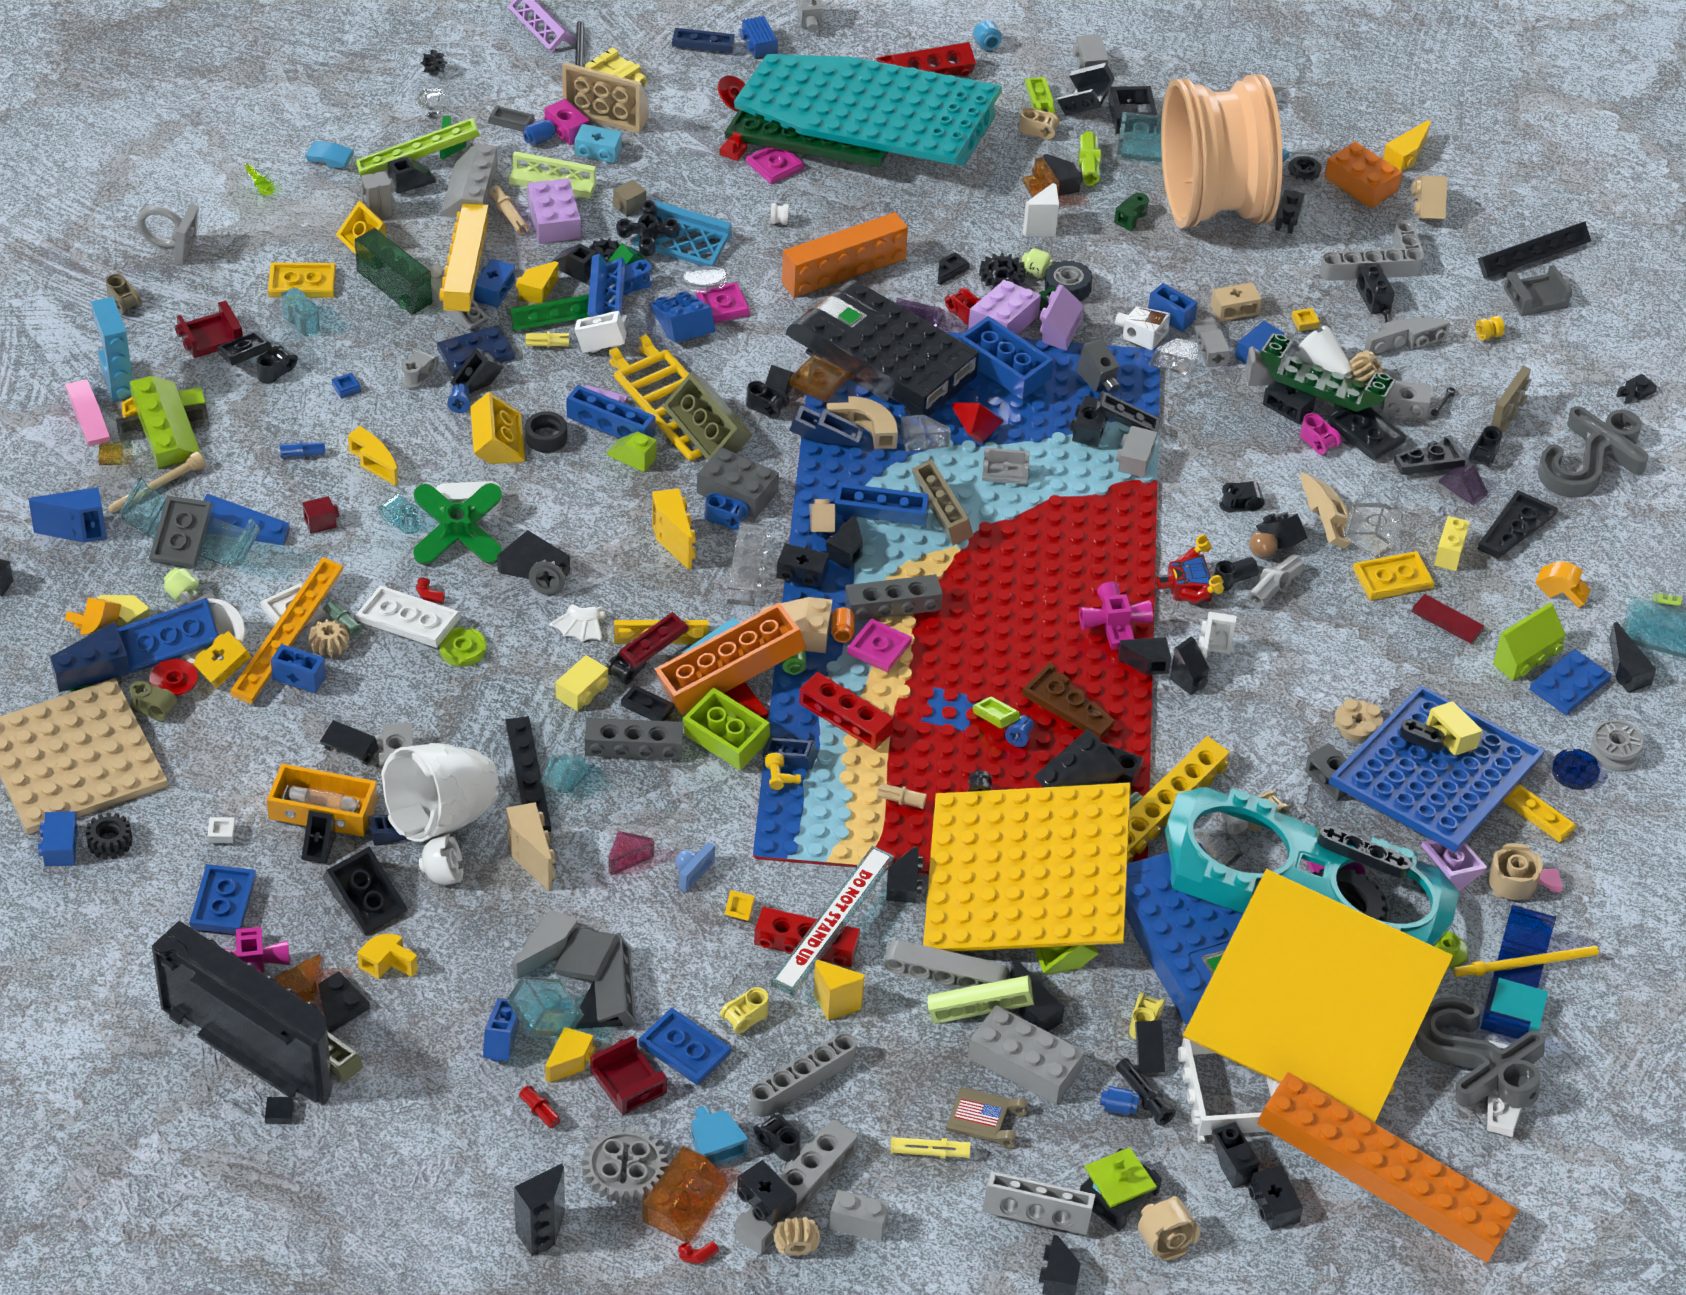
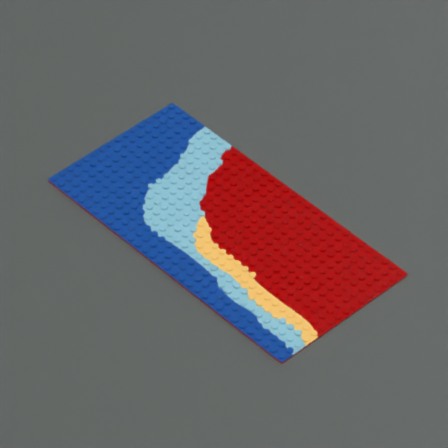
M946 332L951 336L957 338L958 340L959 336L963 334L956 332ZM1023 338L1054 359L1052 379L1022 400L977 369L976 378L923 422L905 413L904 408L906 406L893 398H890L887 402L813 357L810 358L805 407L821 414L824 409L827 410V403H848V396L873 400L889 410L896 421L898 431L897 449H874L873 437L866 429L863 430L857 446L829 444L801 436L789 544L827 553L825 545L828 538L834 535L839 530L841 524L847 522L852 516L837 515L835 511V532H811L809 504H815V499H830V504H835L838 483L920 493L915 483L912 468L931 459L968 516L974 536L953 546L930 507L926 526L857 517L863 538L862 557L850 570L829 560V569L821 589L784 581L782 603L807 597L832 600L833 612L837 608H846L844 602L845 585L937 574L943 594L942 608L933 612L874 618V620L912 637L910 646L888 673L847 654V647L870 619L855 621L854 635L850 641L845 643L837 642L833 638L830 624L826 653L805 651L806 669L799 674L793 675L785 672L782 662L775 665L768 719L770 736L774 738L814 740L818 755L812 770L784 764L780 769V773L800 774L801 782L800 784L784 783V787L779 790H773L769 787L771 771L766 767L764 759L753 847V857L755 859L860 868L872 850L875 849L889 856L880 869L888 870L889 866L913 847H919V856L923 857V870L918 871V873L929 874L937 793L968 792V776L975 771H986L991 774L992 790L1042 788L1034 778V775L1084 733L1081 729L1022 696V689L1049 662L1055 666V670L1060 675L1064 674L1070 680L1069 683L1075 689L1082 690L1085 693L1086 699L1090 702H1095L1114 720V727L1100 741L1143 757L1141 774L1130 795L1138 792L1144 797L1150 791L1153 675H1144L1118 660L1119 649L1111 650L1104 624L1082 630L1079 620L1080 607L1102 609L1103 602L1097 594L1098 587L1106 582H1116L1120 586V595H1127L1130 606L1150 600L1153 609V622L1130 621V626L1134 639L1154 637L1159 430L1155 449L1143 478L1118 471L1119 462H1116L1117 452L1119 448L1123 449L1121 447L1124 434L1129 433L1130 427L1108 418L1099 446L1094 447L1073 442V432H1070V425L1072 419L1077 418L1075 417L1077 405L1082 404L1084 397L1098 399L1102 391L1159 418L1160 350L1107 345L1119 364L1116 380L1120 384V388L1111 394L1107 389L1098 392L1094 391L1076 371L1083 345L1087 343L1071 342L1066 351L1045 344L1042 340ZM953 403H980L1004 422L980 444L967 434L951 405ZM985 448L1030 451L1027 485L982 481ZM817 672L831 678L835 683L849 689L855 695L869 701L873 706L892 716V734L876 750H873L799 704L800 687ZM933 687L944 689L943 698L948 702L955 701L958 693L966 694L968 702L972 704L979 703L992 696L1019 711L1020 715H1025L1034 722V728L1029 734L1027 744L1023 747H1016L1007 741L1005 732L1014 723L1001 729L974 714L973 708L966 711V718L971 722L965 729V732L956 730L951 724L939 726L922 722V717L927 718L932 715L933 709L930 705H927V702L934 696ZM946 706L942 709V716L945 719H953L956 717V709ZM776 746L774 752H778L779 747ZM883 783L899 788L905 786L908 790L925 793L927 797L924 808L920 809L906 804L899 805V802L880 798L877 796L878 787ZM1148 844L1141 854L1136 853L1132 862L1148 858Z

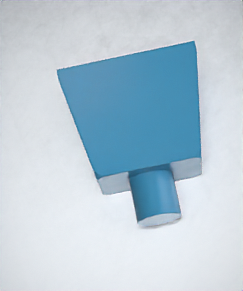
M701 1106L696 1109L694 1114L697 1119L691 1122V1139L701 1171L747 1155L748 1138L727 1111L721 1110L712 1114L708 1106Z

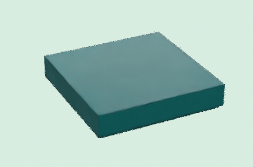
M1499 978L1488 1021L1527 1032L1539 1031L1549 991Z

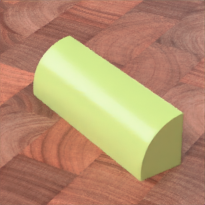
M1029 975L928 995V1010L934 1024L989 1014L996 1005L1005 1010L1034 1005Z

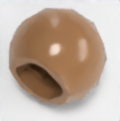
M1255 532L1249 541L1251 552L1259 558L1272 556L1278 547L1277 538L1273 534Z

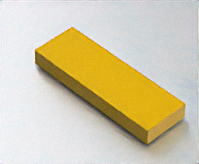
M1521 784L1516 786L1503 800L1504 803L1559 843L1575 831V823Z

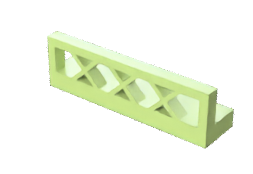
M514 151L513 170L509 176V184L528 187L527 183L569 178L574 196L591 198L596 186V166ZM519 160L526 161L529 166L519 165ZM539 164H545V165H547L550 169H549V170H543V169L539 166ZM559 168H566L570 173H562ZM579 172L590 173V178L583 177Z

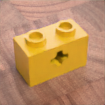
M227 631L225 634H220L216 637L211 647L201 651L196 656L193 665L217 689L251 658V655ZM219 656H221V657H223L224 659H223L222 661H220V660L217 659V658H218Z

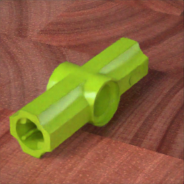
M1085 131L1084 134L1080 135L1078 166L1081 167L1083 182L1087 186H1094L1100 180L1101 150L1098 149V136L1093 131Z

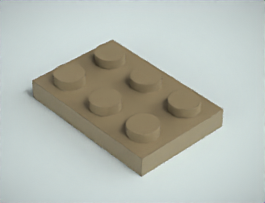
M1522 366L1496 403L1491 426L1500 428L1504 433L1509 426L1510 419L1514 420L1517 416L1519 406L1523 407L1526 403L1528 395L1525 392L1532 381L1529 378L1530 368Z

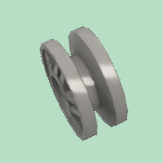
M1607 720L1599 724L1594 730L1590 753L1598 765L1614 771L1628 770L1639 762L1644 739L1642 733L1634 725L1621 720Z

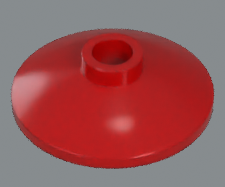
M726 75L718 82V93L726 106L738 112L739 109L735 108L734 100L745 86V83L738 77Z
M169 659L160 662L151 670L149 681L151 685L169 690L175 696H180L195 687L198 681V673L194 665L188 661Z

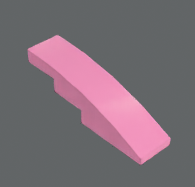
M88 380L65 384L71 406L81 432L84 434L87 446L110 442L106 424Z

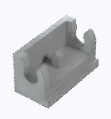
M985 448L982 481L1027 485L1030 451Z

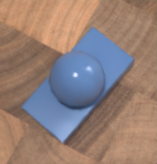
M707 842L698 853L687 849L678 853L675 864L680 871L679 889L684 892L689 891L715 863V845Z

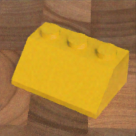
M488 392L470 406L474 454L489 464L521 463L525 461L521 412Z

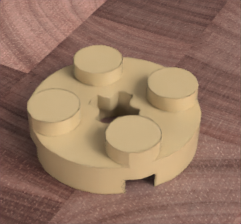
M1346 699L1343 705L1339 706L1336 711L1334 726L1336 729L1338 727L1341 735L1347 740L1365 742L1383 723L1380 713L1381 709L1375 704ZM1355 719H1359L1362 721L1360 723H1356Z

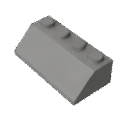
M476 144L456 158L441 216L457 217V211L461 212L462 204H488L490 188L492 189L498 167L497 146Z

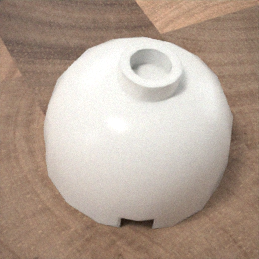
M450 834L432 838L424 846L422 858H419L421 872H425L432 882L441 885L459 883L463 879V868L458 870V861H462L461 851L456 839L449 837Z

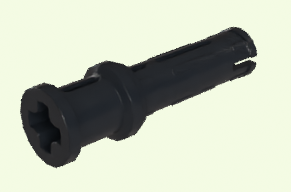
M1128 1058L1119 1061L1116 1065V1070L1123 1076L1131 1088L1139 1094V1097L1142 1099L1143 1108L1151 1112L1155 1117L1154 1121L1156 1124L1161 1126L1170 1122L1176 1114L1173 1106H1168L1163 1100L1162 1093L1158 1090H1153Z

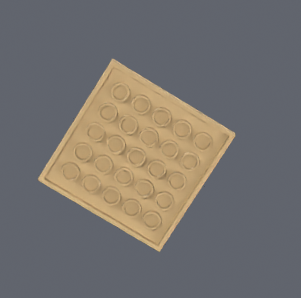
M116 678L0 716V779L27 835L40 831V822H44L45 812L75 811L76 818L168 786L167 779Z

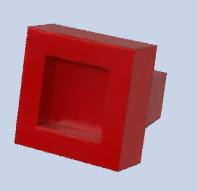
M734 132L732 137H729L720 147L719 155L738 161L747 151L748 143L742 142V135Z

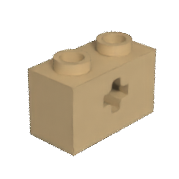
M1253 282L1212 289L1210 306L1218 321L1223 322L1259 315L1262 298Z

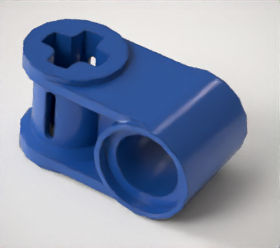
M638 260L625 265L623 295L648 288L652 285L653 280L650 276L651 264L648 261Z
M711 493L705 500L704 517L708 522L738 530L742 527L743 518L748 515L750 507L742 500L733 499L720 493Z

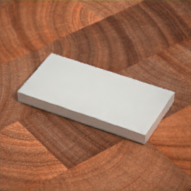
M381 585L355 615L358 622L435 648L440 645L461 618L459 611Z

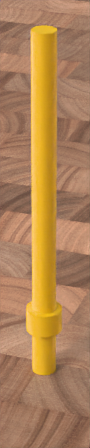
M1597 946L1486 963L1476 961L1471 962V965L1453 967V976L1473 975L1478 977L1484 976L1487 972L1598 956L1599 950Z

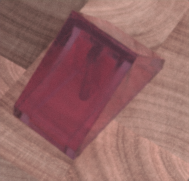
M618 831L609 854V874L612 876L653 858L654 840L650 837Z

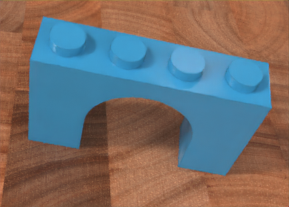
M114 297L91 301L93 319L103 345V350L98 351L100 368L112 401L131 398L130 381H133L127 332Z

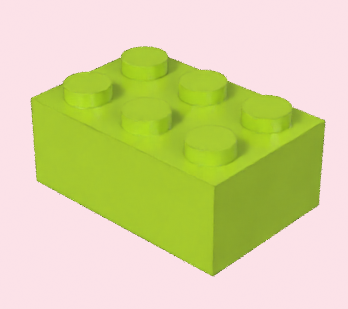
M714 687L683 717L684 735L740 771L767 744L769 737H771L768 721Z

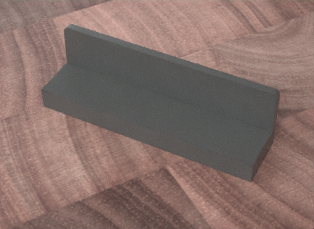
M617 933L616 935L620 940L599 981H595L597 1020L603 1022L618 1016L624 1026L630 1028L636 1026L630 946L622 935Z

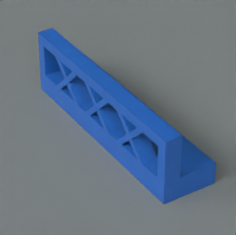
M600 253L592 256L587 313L589 317L610 313L612 310L619 311L622 316L625 261L623 258L607 263ZM616 269L613 274H610L611 270ZM617 281L615 285L610 289L609 287L613 284V282ZM613 296H616L610 303H608V301Z

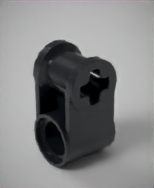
M279 344L272 347V350L257 358L258 380L265 384L275 382L282 375L294 369L298 361L297 355L288 353Z
M752 381L747 386L746 406L769 418H778L781 409L790 402L785 392L770 387L763 382Z
M1496 426L1485 427L1471 449L1469 460L1484 463L1486 467L1490 468L1499 452L1503 434L1501 429Z
M1255 481L1229 482L1222 487L1223 497L1219 500V507L1225 512L1257 511L1265 504L1260 486Z
M618 652L608 661L606 667L608 668V675H614L621 679L623 684L628 685L645 668L647 661L637 669H634Z
M773 1112L764 1123H758L754 1126V1133L758 1140L770 1148L781 1160L787 1162L794 1161L800 1155V1132L787 1122L779 1112Z

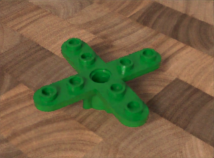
M493 483L483 485L463 503H451L429 484H421L416 487L413 494L414 501L439 523L433 531L415 546L413 555L416 562L422 565L434 562L452 544L459 540L483 562L487 564L497 563V555L502 552L501 546L476 523L500 502L502 491L498 485Z

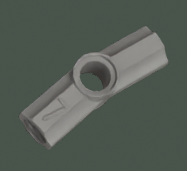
M1292 554L1275 568L1266 567L1262 571L1260 582L1247 595L1249 602L1256 608L1262 609L1278 591L1285 592L1289 588L1291 580L1305 569L1304 562L1300 560L1299 556Z

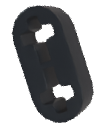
M1413 719L1404 720L1399 730V735L1403 740L1431 751L1440 750L1445 740V735L1441 730Z

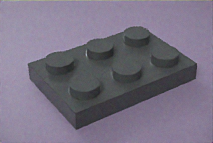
M167 495L149 556L151 562L196 568L213 509L212 502Z

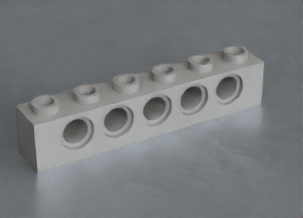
M832 1120L826 1127L822 1126L819 1129L816 1138L810 1144L804 1145L800 1155L794 1161L791 1160L786 1165L780 1178L797 1193L796 1210L780 1221H785L786 1218L793 1219L797 1217L855 1154L858 1146L857 1134ZM751 1206L746 1213H741L735 1221V1239L762 1255L774 1242L777 1223L771 1226L767 1221H760L761 1219L756 1215L754 1208Z

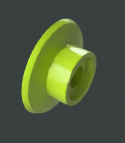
M1447 932L1434 946L1453 955L1448 968L1459 967L1468 958L1469 952L1465 942L1452 932Z

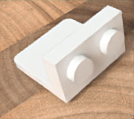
M1209 612L1207 621L1202 620L1200 634L1205 635V637L1200 636L1198 646L1205 661L1207 651L1231 653L1237 616Z

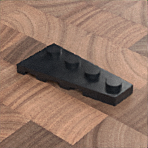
M1517 490L1481 539L1477 550L1497 559L1557 515L1558 508Z

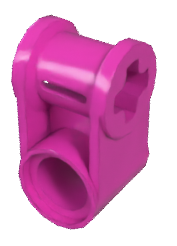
M1309 413L1304 416L1300 437L1318 454L1323 455L1331 447L1341 445L1342 439L1339 432L1324 421L1321 416L1315 413Z

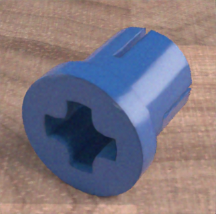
M458 384L454 385L452 393L448 398L447 405L455 413H464L469 409L470 390L466 385L459 384V387Z
M1020 715L1021 719L1009 726L1005 732L1007 741L1016 747H1023L1027 744L1029 734L1034 728L1032 719L1025 715Z

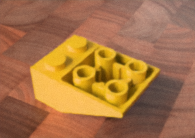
M679 488L653 491L652 526L655 538L679 562L690 570L692 569V560L696 559L695 548L692 546V544L696 543L694 529L690 530L692 524L690 513L686 514V498L681 496Z

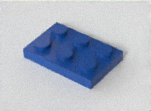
M1573 649L1533 681L1529 690L1567 716L1610 681L1611 673L1578 650Z
M206 864L190 918V927L195 930L236 934V929H242L256 879V870Z
M672 1007L638 1039L640 1047L697 1086L731 1054L730 1046Z

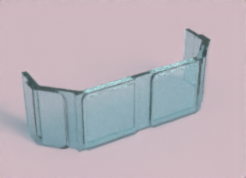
M139 477L120 510L121 517L126 523L155 539L166 498L149 488L143 478ZM210 516L199 557L227 567L230 565L234 567L241 566L257 538L260 528L251 518L243 529Z

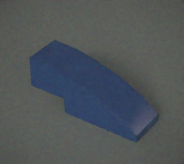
M800 405L789 431L815 441L857 446L864 427L824 409L819 414Z

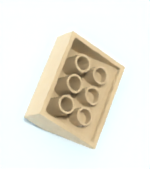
M563 62V99H566L591 121L636 133L641 132L649 119V102L641 82Z

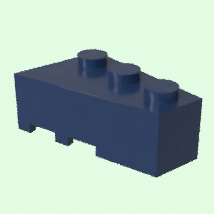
M115 622L50 656L52 672L59 692L130 674L127 654Z

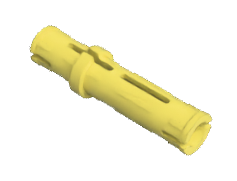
M892 1137L891 1154L940 1156V1159H946V1157L970 1159V1142L947 1141V1138L928 1140ZM905 1145L928 1146V1148L905 1147ZM933 1147L956 1148V1150L933 1149Z

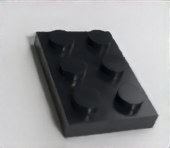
M1371 407L1358 412L1343 408L1328 417L1327 423L1332 428L1336 429L1339 434L1373 461L1405 443L1406 435Z

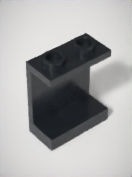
M1107 63L1071 71L1069 77L1076 90L1074 94L1058 97L1057 101L1065 116L1100 108L1115 80Z

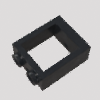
M1151 86L1111 87L1109 107L1115 134L1156 133L1158 115ZM1119 104H1146L1148 112L1121 113Z

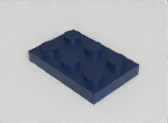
M498 325L437 342V349L453 377L475 348L492 354L500 363L515 359V352Z

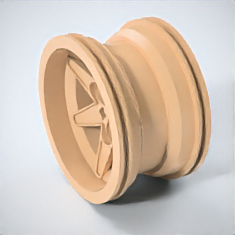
M1247 75L1242 81L1235 82L1230 91L1213 92L1210 88L1201 84H1193L1190 79H1173L1170 81L1165 93L1162 110L1161 156L1165 191L1175 224L1179 228L1196 227L1200 221L1208 220L1216 215L1218 211L1235 210L1241 218L1249 219L1252 223H1269L1273 220L1278 208L1282 185V136L1276 98L1272 86L1265 75Z

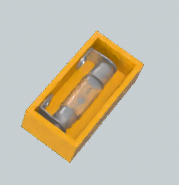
M281 763L267 798L268 818L306 826L309 810L334 814L335 832L364 837L369 825L368 816L373 815L378 802L377 781Z

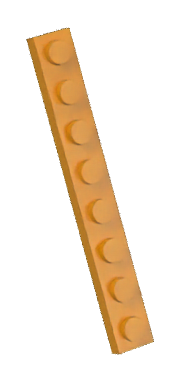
M324 557L320 559L231 688L230 696L250 705L253 704L272 676V657L281 644L292 647L342 574L343 565Z

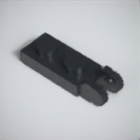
M1284 189L1276 218L1275 230L1280 231L1282 223L1288 224V233L1293 234L1294 227L1297 226L1305 193Z

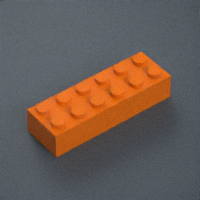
M894 212L783 250L782 284L795 298L905 260L908 226Z
M779 602L655 668L662 689L682 716L689 712L713 687L725 693L807 648L799 627Z

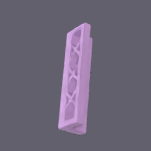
M512 0L508 5V8L551 52L558 47L562 40L570 45L576 40L538 0H523L524 6L521 10H517L516 7L522 0ZM534 12V20L528 21V13ZM545 23L544 31L538 32L539 24ZM555 33L557 36L550 44L549 34Z

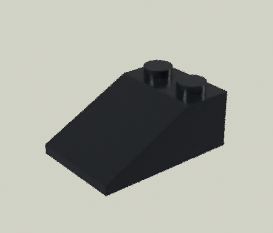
M370 846L327 869L322 877L334 898L364 935L408 911Z

